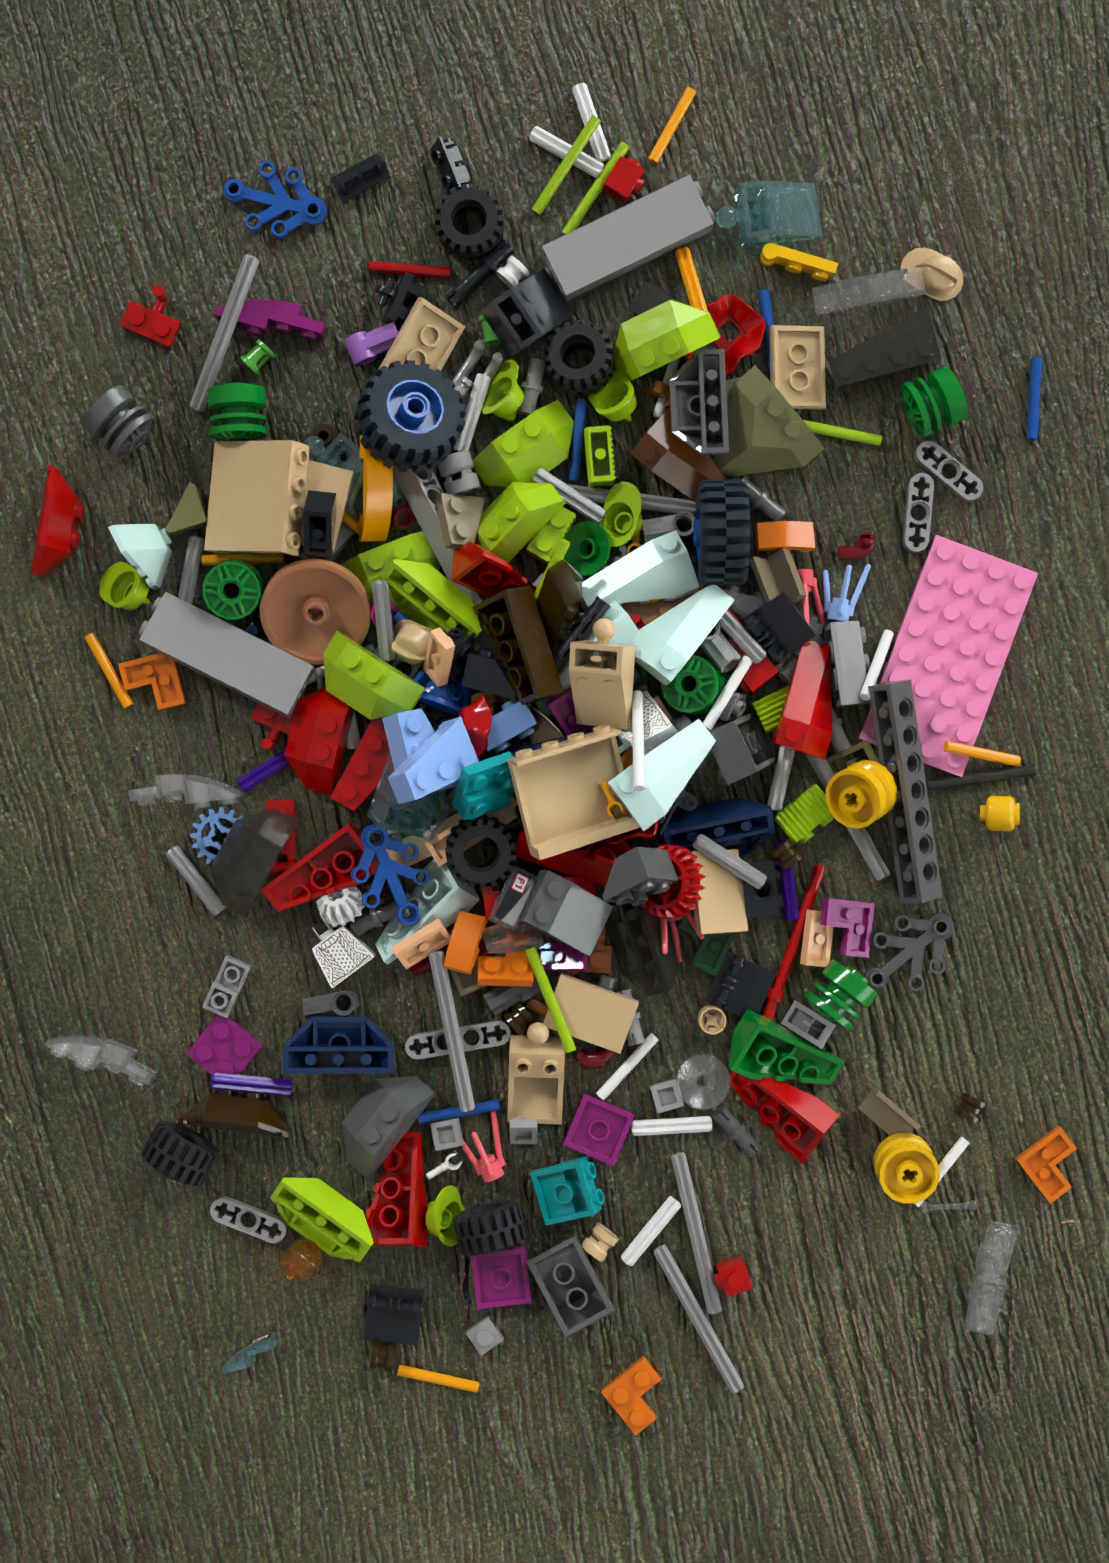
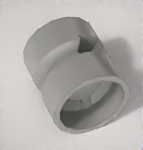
M470 451L450 454L443 462L438 463L437 466L441 477L446 478V481L443 483L446 494L467 496L481 489L477 473L471 471L474 464ZM462 475L461 479L456 480L457 476Z

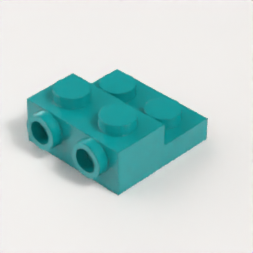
M510 751L462 767L452 805L463 820H475L485 812H497L511 803L514 785L510 778L511 773L507 759L514 756Z
M587 1156L562 1161L558 1165L530 1172L545 1225L592 1216L602 1209L601 1205L604 1204V1195L600 1188L596 1189L594 1183L596 1168L592 1162H588Z

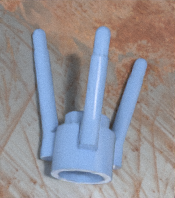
M866 564L850 604L846 596L852 566L847 565L840 598L833 597L832 602L830 598L829 573L827 570L823 571L825 601L823 612H828L827 619L845 622L849 620V616H853L854 607L871 568L870 564Z

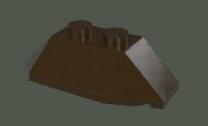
M564 560L547 569L536 602L551 652L560 647L580 614L578 608L582 599V580Z
M219 1089L218 1091H213L182 1115L178 1121V1124L285 1138H288L292 1131L291 1126L270 1099L261 1097L262 1093L245 1092V1095L235 1094L234 1091Z

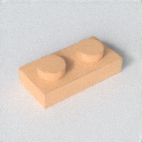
M440 627L430 631L425 656L426 660L423 666V670L437 687L448 683L455 649L453 640Z
M806 910L800 964L826 967L830 962L834 927L820 925L821 911Z
M438 918L391 948L402 965L408 969L429 956L431 952L447 945L451 935Z

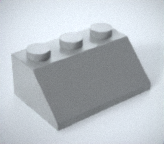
M859 621L831 622L823 627L825 642L827 646H830L834 708L868 704L870 700L865 701L859 697L867 676L866 671L870 668L868 654L863 653L862 643H866L865 629L860 627Z

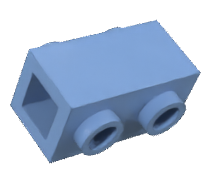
M512 699L501 706L503 711L500 713L492 714V724L488 736V752L494 750L497 754L511 746L508 742L509 740L517 736L522 740L535 732L533 727L537 723L527 705H521L517 699Z

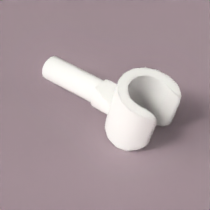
M450 1152L445 1162L426 1174L428 1180L448 1169H458L462 1161L456 1165H452L449 1162V1158L455 1156L457 1152Z

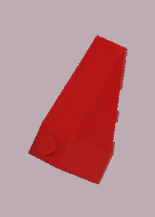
M469 541L453 553L451 581L487 598L506 589L531 586L533 595L537 589L509 563L478 544Z
M809 640L800 647L771 744L825 760L833 734L830 646Z
M353 821L348 823L262 888V892L275 909L281 911L361 884L352 880L351 871L354 867L358 866L365 848L361 842L362 832ZM374 855L368 869L369 877L377 871L379 865L376 855ZM362 869L356 872V878L361 880L364 877Z
M731 1071L726 1079L745 1104L753 1106L760 1114L761 1118L759 1121L763 1126L768 1125L777 1135L775 1140L780 1147L802 1164L840 1116L819 1098L783 1081H776L774 1078L754 1080Z
M406 1132L382 1164L384 1168L379 1183L375 1184L373 1190L375 1194L370 1208L367 1207L365 1213L374 1242L372 1246L427 1247L428 1230L425 1224L427 1201L420 1132Z

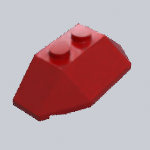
M48 465L30 572V574L37 577H44L74 555V549H78L80 544V533L77 532L79 522L83 521L85 513L82 500L61 471L51 465Z
M326 686L297 702L284 756L306 789L332 795L336 787L355 709L326 691Z

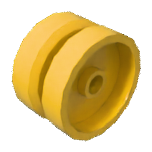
M861 760L839 771L829 780L826 787L825 801L829 812L839 823L849 828L860 829L871 825L893 809L897 800V785L893 775L885 766L876 761Z
M896 1133L886 1137L878 1145L874 1154V1169L884 1192L892 1200L903 1204L917 1203L927 1199L935 1191L940 1180V1168L929 1145L920 1136L912 1133Z

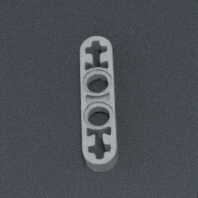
M502 1020L459 1026L464 1052L501 1046L508 1042L511 1036L510 1026ZM497 1025H500L501 1030L506 1029L507 1033L503 1034L502 1040H497L496 1036L487 1037L489 1043H483L484 1033L481 1027H487L486 1033L493 1032ZM444 1029L411 1035L405 1044L408 1056L413 1059H424L448 1055V1049H441L437 1045V1038L445 1034ZM468 1030L477 1031L480 1036L478 1043L474 1045L467 1044L464 1040L465 1032ZM433 1036L432 1046L435 1052H430V1047L422 1048L420 1054H417L415 1049L411 1050L410 1045L414 1044L415 1039H419L420 1043H428L429 1039L427 1037Z

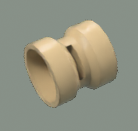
M707 1005L698 1012V1024L704 1032L714 1035L723 1031L727 1021L725 1014L720 1008L714 1005Z
M597 1222L593 1228L592 1235L585 1238L581 1246L594 1258L603 1262L607 1256V1250L615 1246L619 1238L607 1227Z

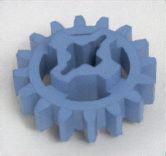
M220 807L217 814L213 808L209 809V817L200 814L199 817L202 823H193L192 826L198 830L197 833L190 834V837L197 839L192 848L199 847L201 850L197 857L200 858L206 855V863L210 864L214 859L216 860L217 867L222 865L223 860H226L228 865L233 864V856L240 860L242 856L239 851L248 850L244 841L251 839V836L244 834V831L250 828L249 825H241L244 817L240 816L236 819L234 817L235 810L232 809L226 814L224 807ZM220 818L231 821L235 827L229 828L223 825ZM210 822L211 830L208 836L202 838L203 830ZM217 829H220L221 833H227L228 837L224 839V845L220 840L215 841L214 836L217 835ZM239 836L236 848L231 851L230 843L233 837ZM213 846L218 848L221 855L210 852L206 847Z

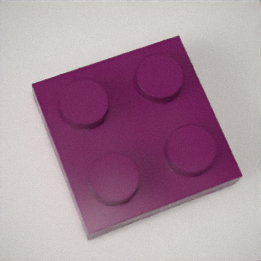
M217 1014L186 1055L211 1075L214 1072L240 1075L264 1044L232 1018H225Z
M584 1093L563 1145L614 1166L635 1114Z
M526 1246L511 1247L489 1254L471 1256L477 1309L532 1303Z

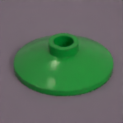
M582 521L574 525L565 538L571 544L564 559L580 575H594L608 561L610 555L609 536L600 524L593 521Z

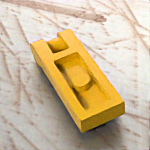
M774 243L766 244L760 254V262L764 266H771L774 263L785 266V269L789 272L799 274L802 271L809 273L813 279L819 281L832 280L838 266L837 262Z

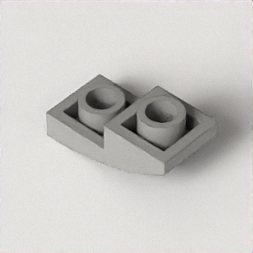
M741 692L732 695L712 730L725 725V721L736 720L743 714L746 708L745 699L747 694Z
M226 955L202 1008L228 1018L252 965Z

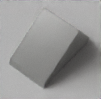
M796 1000L781 1024L821 1049L836 1026Z

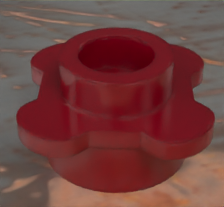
M406 499L401 500L400 504L392 507V527L396 531L410 527L417 520Z

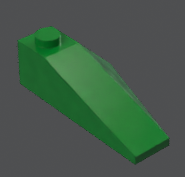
M749 1009L746 1010L733 1031L729 1069L750 1079L774 1078L776 1081L783 1082L785 1079L800 1080L801 1083L831 1085L845 1063L843 1059L823 1048L817 1047L798 1034Z

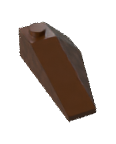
M670 407L645 433L630 453L650 471L695 502L698 483L703 480H726L710 455H700L671 434Z

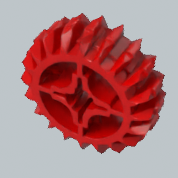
M663 844L659 848L655 847V849L668 851L678 881L669 885L670 889L661 894H652L647 897L648 901L643 903L641 907L649 909V914L658 916L660 919H677L680 916L689 915V910L696 908L694 901L702 899L698 894L699 890L705 889L703 885H700V881L706 876L699 874L703 866L700 863H696L698 857L690 854V850L687 848H682L675 844Z

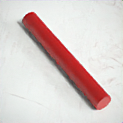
M369 261V272L400 275L408 272L414 276L451 278L450 267Z

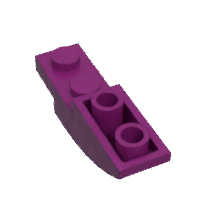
M268 299L245 300L236 326L245 328L246 333L254 336H260L261 333L269 335L271 326L274 325L275 330L283 333H290V330L300 333L301 337L316 341V338L324 339L327 330L323 322L302 317L304 311L300 304ZM226 304L213 310L212 314L219 321L218 324Z

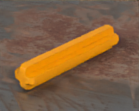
M688 247L677 249L675 254L690 306L708 311L690 249Z

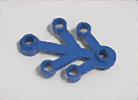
M263 161L259 165V172L262 178L268 181L275 195L247 188L238 179H231L224 185V194L227 200L233 204L241 203L246 199L271 206L259 214L251 213L246 216L245 225L251 232L259 231L262 225L288 210L297 214L285 222L276 220L271 226L273 235L278 239L285 238L290 231L305 222L311 225L320 224L327 216V207L324 201L318 197H311L302 181L300 170L294 167L286 171L285 178L290 186H294L301 201L290 199L277 177L276 168L271 161ZM270 166L272 168L271 173L264 174L263 169ZM292 173L299 175L295 181L289 180V176ZM238 186L239 190L237 193L232 194L230 193V188ZM311 206L318 207V211L315 214H310L308 210ZM251 219L258 220V224L254 227L250 226L249 222ZM282 225L285 227L284 232L276 233V227Z
M379 824L368 825L361 834V842L365 848L358 866L354 867L351 871L352 880L357 883H364L368 880V869L374 855H376L379 865L369 891L365 892L362 896V904L367 908H376L380 903L379 895L386 880L398 907L396 909L397 920L405 925H413L419 920L420 911L415 904L408 902L397 874L411 879L416 885H425L429 881V873L424 869H414L391 860L386 848L400 853L406 860H414L419 854L418 847L414 844H404L389 838L387 830ZM372 833H377L378 835L376 843L370 841ZM408 847H412L414 851L411 857H408L405 853ZM362 869L364 871V877L361 880H358L356 878V872ZM419 872L424 874V879L421 882L416 880V875ZM369 895L375 897V902L372 905L367 903ZM408 908L410 916L405 919L402 916V912Z

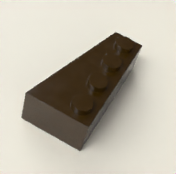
M531 586L506 589L472 607L475 614L481 615L485 623L482 628L486 636H492L497 646L495 653L499 661L505 662L508 668L506 675L521 705L547 700L564 692Z

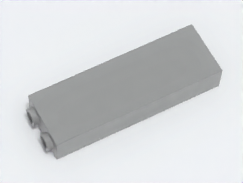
M688 175L542 246V255L565 300L569 301L711 232L715 216L709 205L705 207L701 199L703 192L697 181L693 182L691 176Z
M166 591L162 598L158 597L152 606L154 613L149 622L145 621L139 630V636H141L139 640L144 646L290 719L297 702L300 700L315 671L312 665Z

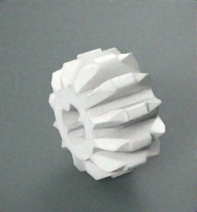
M356 886L322 896L316 901L322 920L331 924L333 928L339 924L345 927L349 921L354 923V918L361 916V910L365 907L362 904V894Z

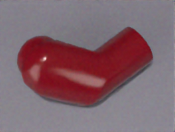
M865 532L853 546H838L837 558L843 560H863L874 549V535L870 532Z
M601 1048L597 1053H589L586 1049H581L576 1054V1060L585 1069L601 1068L616 1052Z

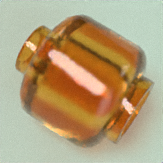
M309 1239L294 1241L281 1257V1265L285 1276L291 1280L298 1281L309 1279L322 1262L320 1248Z

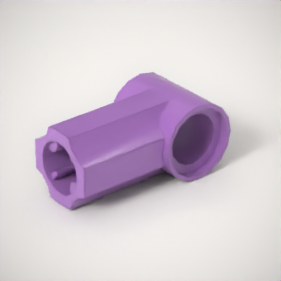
M394 322L368 333L362 331L347 337L344 343L354 366L360 367L369 364L377 359L378 355L388 352L398 335V331Z

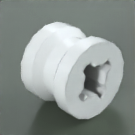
M513 256L507 259V264L504 267H500L496 271L497 276L510 289L518 285L522 279H527L530 276L527 268Z

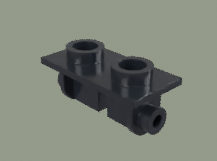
M439 137L431 147V158L439 169L443 188L447 190L449 195L450 189L455 187L457 191L461 190L462 184H467V188H471L472 181L466 166H455L456 163H460L463 160L456 141H453L451 137L444 140L442 137Z
M376 153L335 175L330 180L344 203L391 176L385 167L386 165L382 157Z
M452 628L447 633V636L453 640L455 645L447 684L464 677L468 653L474 650L473 644L476 635L474 632L465 636L459 628Z

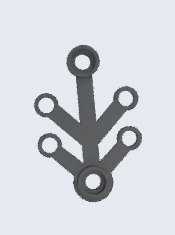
M943 913L934 914L928 920L913 919L906 915H897L894 918L893 925L899 931H907L909 928L925 931L918 938L890 936L884 932L875 933L872 937V943L875 947L883 949L889 946L904 949L881 968L872 967L868 969L864 975V978L869 981L867 985L875 990L882 989L887 984V977L912 958L910 976L907 978L906 984L912 991L922 990L924 987V979L921 977L924 947L931 941H933L932 958L928 961V969L934 974L944 972L946 968L943 960L944 940L952 935L954 923L948 915ZM900 918H905L907 921L904 928H899L897 924ZM939 922L945 924V929L942 932L936 930V925ZM879 935H883L886 939L883 945H878L876 942V938ZM938 960L941 963V968L935 971L932 968V964ZM875 974H880L882 977L881 982L878 984H874L872 981V977ZM913 978L920 980V985L916 988L911 986Z

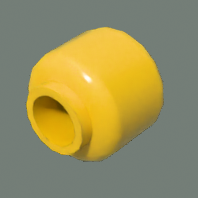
M989 796L986 800V805H980V821H985L986 828L989 831H1012L1015 825L1020 824V803H1015V799L1012 796Z

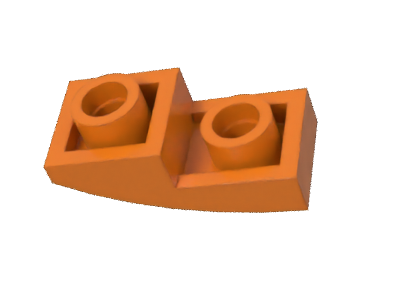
M774 521L756 523L754 525L756 551L776 553L781 548H786L789 550L811 552L815 548L813 522Z
M463 911L459 912L445 957V969L471 974L480 951L478 944L487 924L486 917Z

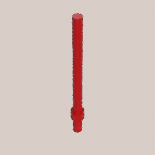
M818 864L815 865L799 911V918L795 922L774 985L769 988L767 994L769 999L763 1016L772 1021L779 1002L782 1003L785 995L783 990L804 933L806 910H812L826 867Z

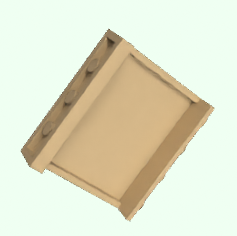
M293 440L215 441L204 545L205 551L217 554H230L231 552L285 553L299 556L309 445Z
M608 724L594 727L592 733L585 735L583 732L574 733L567 736L568 740L560 743L557 740L541 744V749L534 751L532 749H523L515 752V757L507 759L531 856L542 860L640 828L630 813L627 811L626 815L623 814L619 806L614 809L617 819L608 815V799L600 785L605 780L608 784L609 781L624 771L616 736L621 734V730L612 728ZM611 790V792H612L613 796H615L617 802H620V800L617 798V796H616V795L614 794V792Z

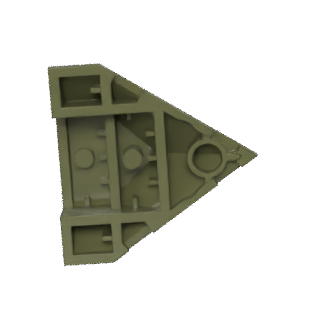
M756 365L734 382L727 407L729 454L713 455L712 458L724 477L804 467L824 450L812 430Z

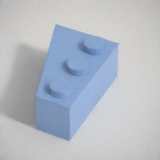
M422 708L382 718L394 770L410 755H413L427 738H430L435 733ZM459 780L436 791L457 787Z
M461 717L443 722L438 727L439 729L430 738H427L422 743V746L388 777L398 804L417 800L459 780L462 767L479 762Z

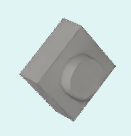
M676 1078L650 1085L657 1113L684 1106Z
M459 1118L430 1124L435 1151L464 1145Z
M510 1119V1144H537V1119Z
M489 1315L466 1330V1335L481 1356L504 1340L503 1335Z

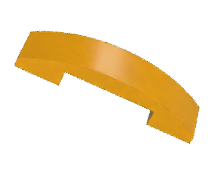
M361 442L360 458L363 459V513H359V541H386L392 513L393 465L391 468L383 465L384 461L380 458L375 460L370 456V448L365 449Z

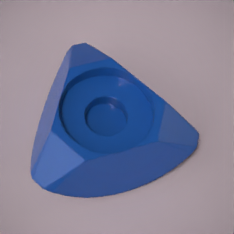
M422 669L413 679L426 688L418 700L424 705L459 715L464 707L471 705V690L468 687L462 686L463 678L437 687Z

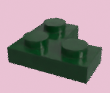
M683 916L684 918L681 919L678 928L698 937L687 916ZM736 933L704 935V939L701 940L691 965L716 976Z

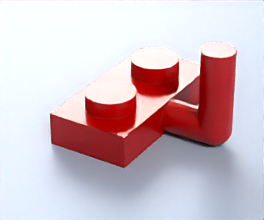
M156 285L152 289L156 297L152 309L130 300L120 326L123 329L172 349L182 323L162 314L168 300V295L160 285Z
M259 703L256 704L251 720L271 727L268 737L261 742L264 749L273 750L276 747L281 732L290 733L295 709L289 719Z

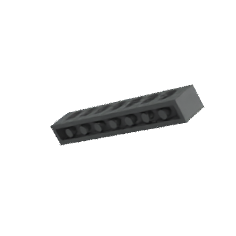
M911 679L888 681L868 686L879 762L893 775L897 785V800L893 809L887 815L900 903H925L942 897L943 894Z

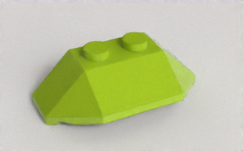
M668 300L622 323L613 351L615 369L623 372L629 381H632L721 338L710 312L674 300Z
M556 400L534 411L492 441L472 460L474 464L473 469L486 486L507 488L512 482L534 483L532 478L539 468L550 472L568 459L574 421L559 400Z
M512 482L481 514L475 544L492 551L509 563L566 502L550 483Z
M423 531L409 534L358 554L341 564V566L351 571L361 581L369 596L370 604L373 602L372 582L380 580L395 559L428 563L438 571L441 568Z
M395 559L381 577V579L388 581L391 601L397 606L399 611L412 621L433 630L440 627L446 635L452 628H459L465 636L474 632L476 634L475 638L482 631L478 616L472 608L474 606L473 600L431 564Z
M338 630L323 653L326 691L370 720L413 710L426 689Z
M283 1178L270 1197L273 1203H276L278 1211L287 1225L332 1257L353 1259L355 1262H361L374 1243L363 1210L319 1178Z

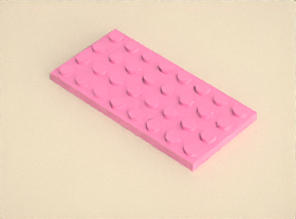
M935 535L879 684L888 681L911 679L923 764L962 777L969 757L944 752V742L950 741L974 746L1038 573ZM870 706L858 739L862 741L868 739L870 744L877 746L872 708Z

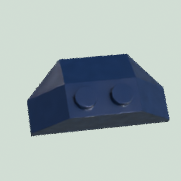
M737 797L699 805L692 811L684 809L667 824L663 832L664 841L667 845H679L682 848H687L690 852L697 851L692 846L693 842L699 834H703L726 850L738 849L739 856L749 854L767 836H771L775 832L771 806Z
M312 1016L283 1045V1074L394 1073V1044L368 1016Z

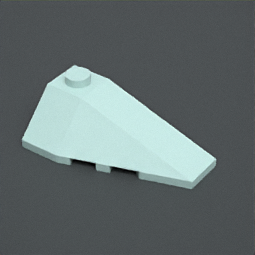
M698 719L644 756L645 790L637 792L633 789V764L609 781V787L640 828L645 831L667 814L716 740L700 719Z

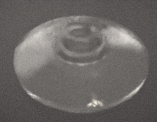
M707 1054L692 1056L678 1070L676 1076L677 1091L681 1099L693 1108L701 1110L714 1108L722 1103L728 1095L730 1089L728 1069L721 1060ZM703 1076L705 1084L700 1087L697 1084V1079Z

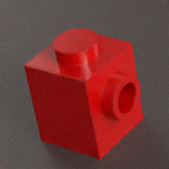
M620 156L604 182L603 192L627 205L633 194L638 196L646 182L643 180L644 169L641 168L642 165L633 158L628 157L626 159Z
M741 1255L715 1264L718 1273L714 1274L718 1290L724 1289L727 1297L753 1288Z

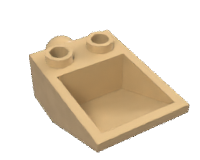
M601 618L593 625V634L598 639V642L586 640L570 642L569 675L577 724L600 726L608 724L612 728L629 730L631 729L636 645L609 643V639L615 634V625L611 620ZM597 651L599 655L593 656V652Z
M536 1022L531 1024L527 1030V1036H510L507 1122L509 1123L510 1119L528 1118L537 1119V1124L562 1125L565 1049L560 1037H549V1030L543 1023Z

